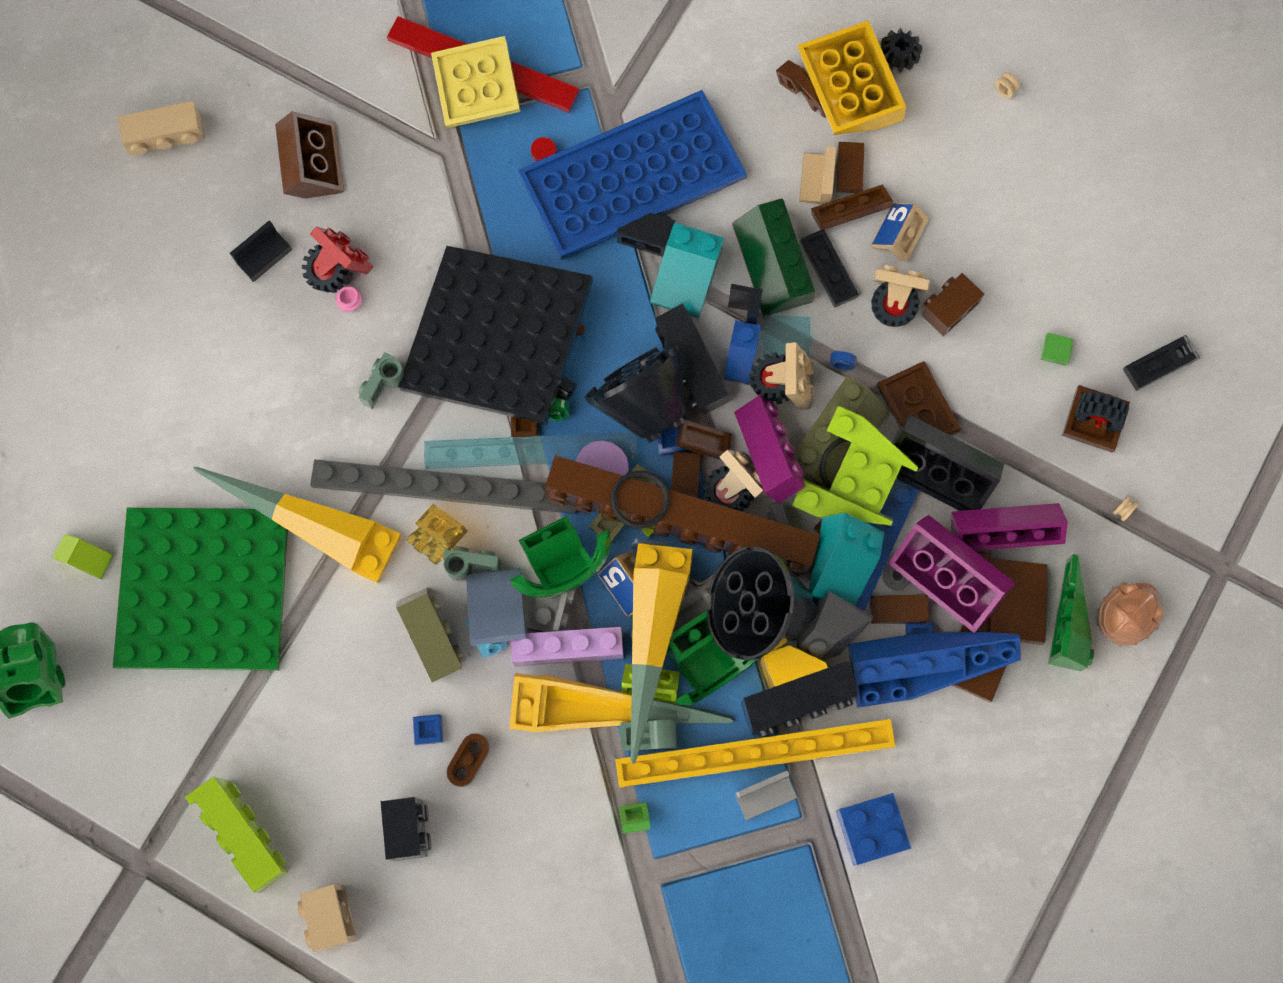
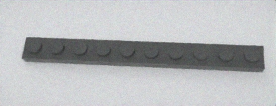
M314 459L310 482L312 488L576 514V506L565 503V506H559L549 502L550 498L545 497L546 483L316 459Z

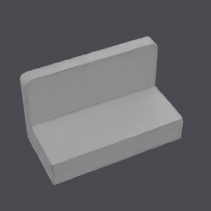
M788 770L735 793L736 800L746 821L798 798L789 780Z

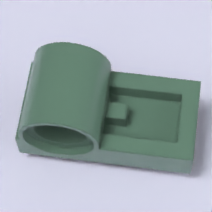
M384 352L381 359H376L371 370L373 373L368 381L365 380L359 389L360 401L370 409H373L385 386L397 388L404 376V370L400 362ZM390 369L398 370L397 374L393 377L385 376Z
M453 546L452 549L445 548L444 569L449 577L455 581L466 579V575L470 574L471 568L491 572L500 570L501 561L499 557L495 556L494 552L480 550L479 554L468 552V548ZM455 561L464 562V567L459 572L450 570L452 563Z
M676 720L647 721L639 750L677 748ZM631 722L620 723L622 751H631Z

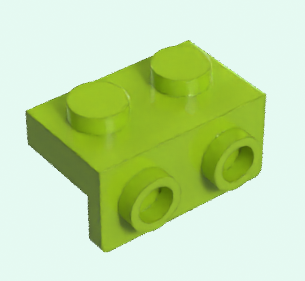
M625 664L622 692L632 694V665ZM662 669L654 699L676 704L680 672Z

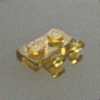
M432 504L417 520L415 524L418 528L407 537L406 541L414 546V549L420 554L423 553L429 557L428 560L437 565L443 558L444 549L446 548L451 551L468 530L443 510Z

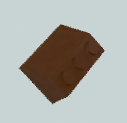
M291 111L277 122L275 127L283 194L307 199L342 193L344 189L335 122Z

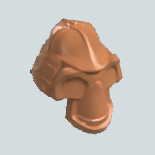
M1122 582L1118 587H1113L1112 591L1106 597H1103V602L1097 609L1098 623L1096 625L1099 626L1105 638L1119 646L1137 645L1142 640L1148 639L1155 630H1158L1159 623L1164 617L1162 608L1158 606L1159 596L1157 590L1147 583L1128 584L1127 582Z

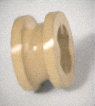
M1005 72L1001 78L995 81V87L1002 96L1011 98L1014 92L1020 89V83L1013 74Z
M1129 495L1113 511L1114 515L1119 514L1123 522L1139 505L1137 501L1132 502Z

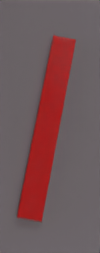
M397 16L387 35L388 41L429 58H432L431 53L468 45ZM511 61L517 93L564 112H570L579 94V88Z

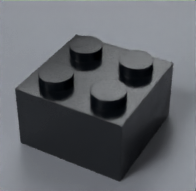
M416 797L380 801L385 859L400 861L428 857L427 850L432 849L430 833L425 832V822L429 821L427 804L424 805L423 801Z

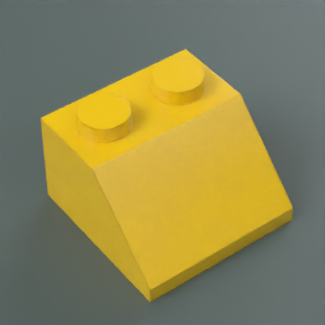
M790 645L775 649L763 656L759 662L769 689L828 668L826 662Z

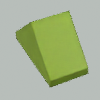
M64 534L52 558L102 580L114 555L80 538Z

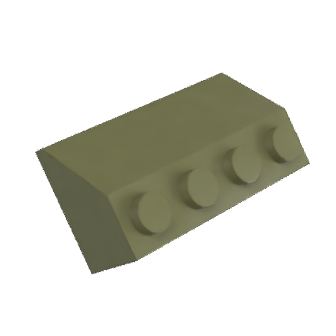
M848 375L797 448L796 454L793 455L795 461L800 464L804 471L803 480L807 479L826 489L829 488L825 486L821 479L820 462L827 447L836 439L841 438L827 431L838 405L864 416L877 429L889 413L870 389ZM850 442L837 445L827 458L825 472L831 484L850 447Z

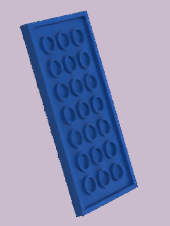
M703 90L518 170L519 176L561 260L617 236L618 228L649 213L656 215L659 213L667 214L747 177L745 169Z

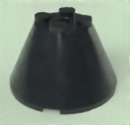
M676 341L666 343L667 348L661 351L655 347L612 372L603 379L605 384L598 390L594 386L585 395L584 398L587 403L641 439L646 438L648 442L658 439L662 435L661 431L669 426L671 429L680 426L685 422L683 416L687 409L680 348Z
M743 547L731 553L718 567L708 593H712L710 610H707V620L711 635L723 652L736 659L755 660L769 654L804 633L812 619L817 615V606L814 604L808 588L775 553L762 547Z

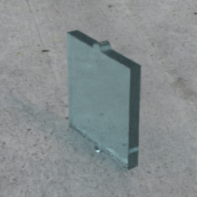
M765 315L764 333L761 335V338L764 339L763 357L765 354H769L772 357V353L786 356V343L794 342L809 357V343L812 340L810 335V317Z

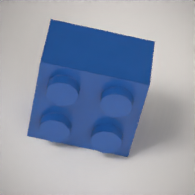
M894 793L836 811L853 866L912 849Z

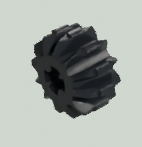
M901 28L898 29L897 33L890 30L887 37L882 38L881 50L887 63L890 64V70L896 67L901 73L905 67L910 71L914 64L919 62L922 45L919 44V36L911 37V30L907 33H903Z

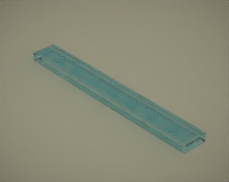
M632 432L424 441L425 469L552 464L555 455L576 461L578 454L584 446L593 441L606 440L619 446L625 453L627 460H638L637 435Z

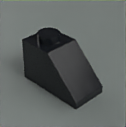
M649 213L618 228L616 232L617 243L663 257L676 220H673L666 214L659 213L656 215Z

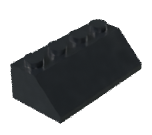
M910 414L906 417L892 442L918 466L917 471H914L902 465L896 478L958 511L982 509L1001 480L1005 463Z
M850 660L744 697L741 707L751 735L759 734V737L762 738L775 733V727L785 725L786 729L801 724L800 719L810 715L812 719H816L828 714L826 709L834 706L841 710L854 705L852 700L858 697Z

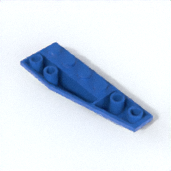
M990 632L925 633L848 644L849 660L858 692V697L856 698L858 708L912 700L1021 661L1019 634Z

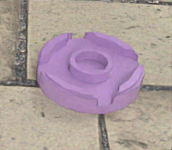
M606 440L593 441L584 446L576 462L623 476L628 473L629 469L628 460L623 450L616 444Z

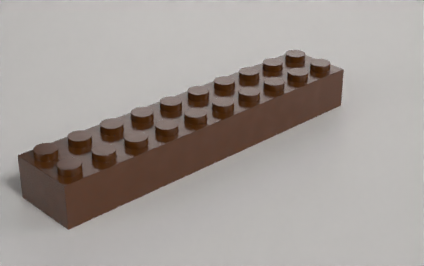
M555 455L545 485V497L550 498L549 502L555 505L565 506V503L576 506L575 510L586 514H590L591 511L602 513L601 518L616 522L617 516L611 505V493L614 485L623 475ZM630 478L618 490V509L622 515L631 521H650L660 513L663 507L664 496L659 486ZM669 489V507L665 516L655 525L647 527L653 529V533L661 537H669L670 534L679 537L680 542L688 545H695V542L706 545L705 549L714 553H721V550L733 553L743 547H762L775 553L797 577H799V574L804 575L812 566L820 535Z

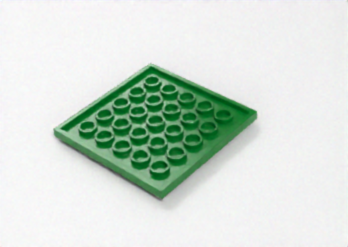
M127 507L112 668L279 671L288 530L256 509Z

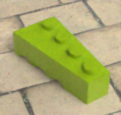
M213 776L186 795L185 798L190 805L196 803L202 810L199 816L201 821L212 831H217L216 841L228 855L233 853L235 857L231 859L232 864L253 893H260L288 873L284 867L287 861L279 850L274 852L269 844L272 839L263 827L259 829L255 823L256 814L248 804L243 805L238 797L241 795V792L233 781L228 782V780Z

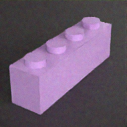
M621 627L526 633V639L511 641L512 663L517 667L624 659Z

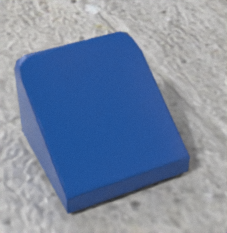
M669 426L661 431L662 435L658 438L660 456L673 455L674 452H691L690 450L675 446L679 426L671 429Z

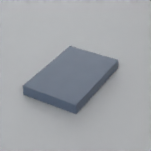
M520 568L466 575L469 639L471 646L526 639L523 594L516 590L509 581L521 574Z

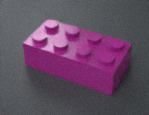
M929 514L914 525L888 562L891 567L973 633L987 622L1016 584Z

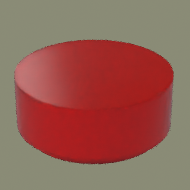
M540 137L531 145V156L535 162L556 154L555 143L549 138Z

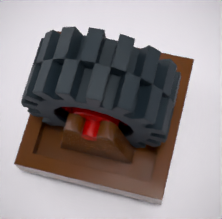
M1078 385L1061 436L1113 453L1116 450L1121 430L1124 427L1130 402Z

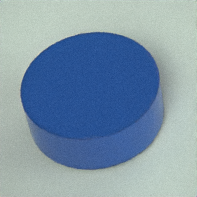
M835 351L831 353L829 363L832 367L840 370H852L856 366L857 357L848 352Z

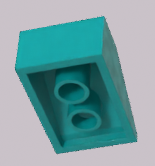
M674 222L650 304L671 310L683 303L690 316L699 319L723 250L724 237Z
M847 513L823 517L809 586L812 597L820 600L827 591H830L849 603L856 605L880 559L885 532Z

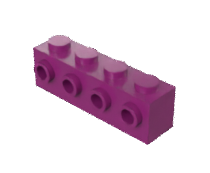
M759 395L736 410L734 414L765 494L780 504L805 488L806 485L802 478L804 471L800 464L795 461L793 455L796 454V451L792 444L787 441L785 435L788 432L784 424L779 421L777 415L780 412L774 402H768Z
M1059 503L952 511L950 532L974 551L1058 545L1066 543L1068 521Z

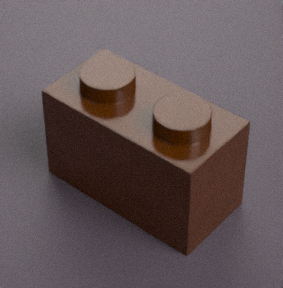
M963 273L956 279L953 276L950 277L941 287L943 291L938 295L932 294L923 304L925 309L921 316L943 337L979 305L985 295Z

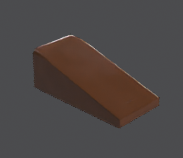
M926 594L871 596V615L873 616L871 624L927 623L929 621L928 596Z

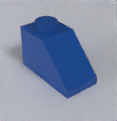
M735 320L723 376L724 380L749 385V374L752 371L751 368L755 358L761 330L760 325Z

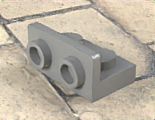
M576 589L558 596L547 598L535 597L527 628L538 632L566 630L569 614H565L567 604L573 603Z

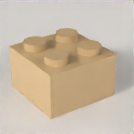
M333 884L300 894L301 901L298 902V910L301 918L306 919L308 930L304 931L307 946L312 947L313 952L325 951L357 941L344 885Z

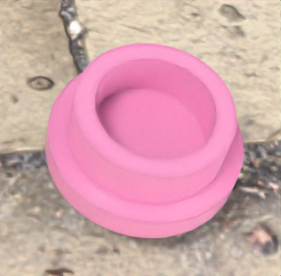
M343 287L336 294V304L342 311H355L362 303V295L355 287Z

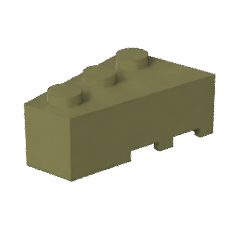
M427 588L397 601L396 609L431 682L462 669L460 661L465 658L459 645L453 646L449 638L453 633L447 620L442 621L438 614L441 608L435 595L430 596Z

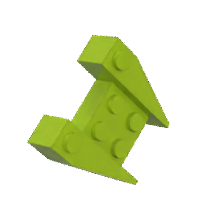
M838 405L827 431L850 441V447L830 490L804 479L806 487L798 492L792 506L820 518L847 513L866 523L892 525L893 519L881 514L880 511L901 466L903 465L914 471H917L918 466L864 416Z

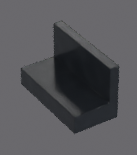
M269 220L229 254L236 265L254 282L292 251V248L276 231L273 223Z
M731 284L728 307L748 311L746 323L756 325L763 289Z

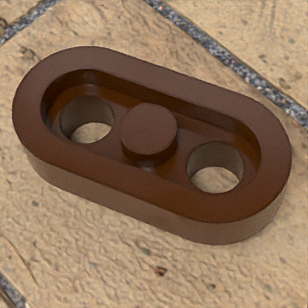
M470 734L462 741L447 768L448 780L453 785L465 787L470 785L475 779L490 751L489 743L484 736ZM476 743L480 744V752L476 754L472 753V745ZM460 768H465L467 771L464 778L457 776V771Z

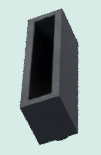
M683 303L656 317L655 320L658 326L655 327V331L661 342L664 340L667 343L676 341L679 345L684 387L688 385L692 393L688 398L694 410L699 408L705 415L732 401Z

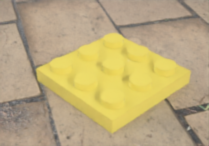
M505 36L431 53L445 126L447 128L521 112Z

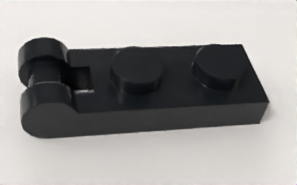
M1184 335L1126 365L1123 371L1135 390L1138 391L1180 368L1192 364L1200 356L1197 351L1192 350L1189 345L1190 340L1187 335ZM1176 350H1180L1183 357L1180 358Z

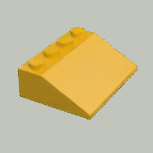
M869 20L797 45V49L834 135L878 130L904 120L906 112L905 102Z

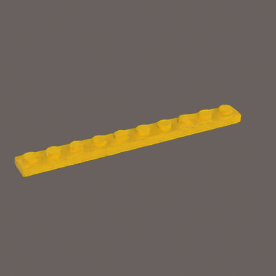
M891 719L640 755L637 756L634 764L631 762V757L615 759L619 788L889 749L896 746Z

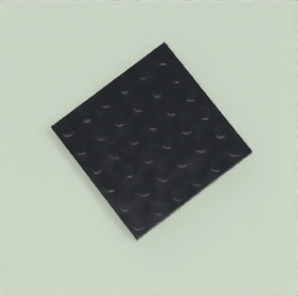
M446 246L404 368V376L399 382L398 388L401 391L547 425L593 283L592 276Z

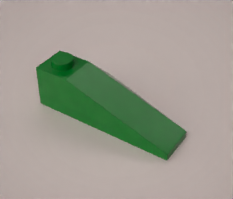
M1073 554L1066 560L1048 664L1082 671L1092 664L1094 649H1091L1092 637L1079 555Z

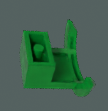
M567 516L519 539L518 541L528 562L541 584L528 581L522 574L509 581L522 594L537 598L558 596L576 589L590 580L607 560L611 547L609 530L596 535L597 547L592 559L584 549L574 526Z
M707 610L673 632L667 655L693 690L676 699V704L690 706L701 701L733 680L758 660L736 659L723 652L711 635L707 620Z

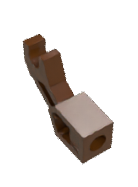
M787 60L776 70L780 85L795 95L801 92L814 112L819 109L821 116L826 118L805 69Z

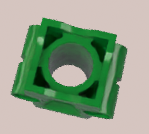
M34 622L12 625L0 630V709L2 713L10 719L23 715L36 707H50L63 703L62 688L65 687V678L60 665L57 664L55 643Z

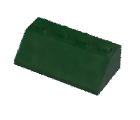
M783 198L757 205L733 221L732 226L753 288L763 289L760 302L763 317L812 303L815 289Z

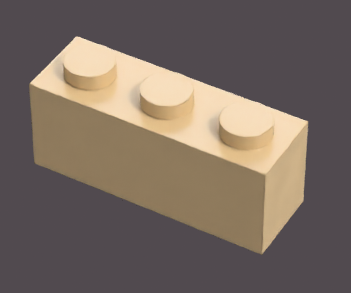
M194 101L118 116L122 144L130 155H142L147 151L156 149L166 150L180 144H194L204 139L200 112Z

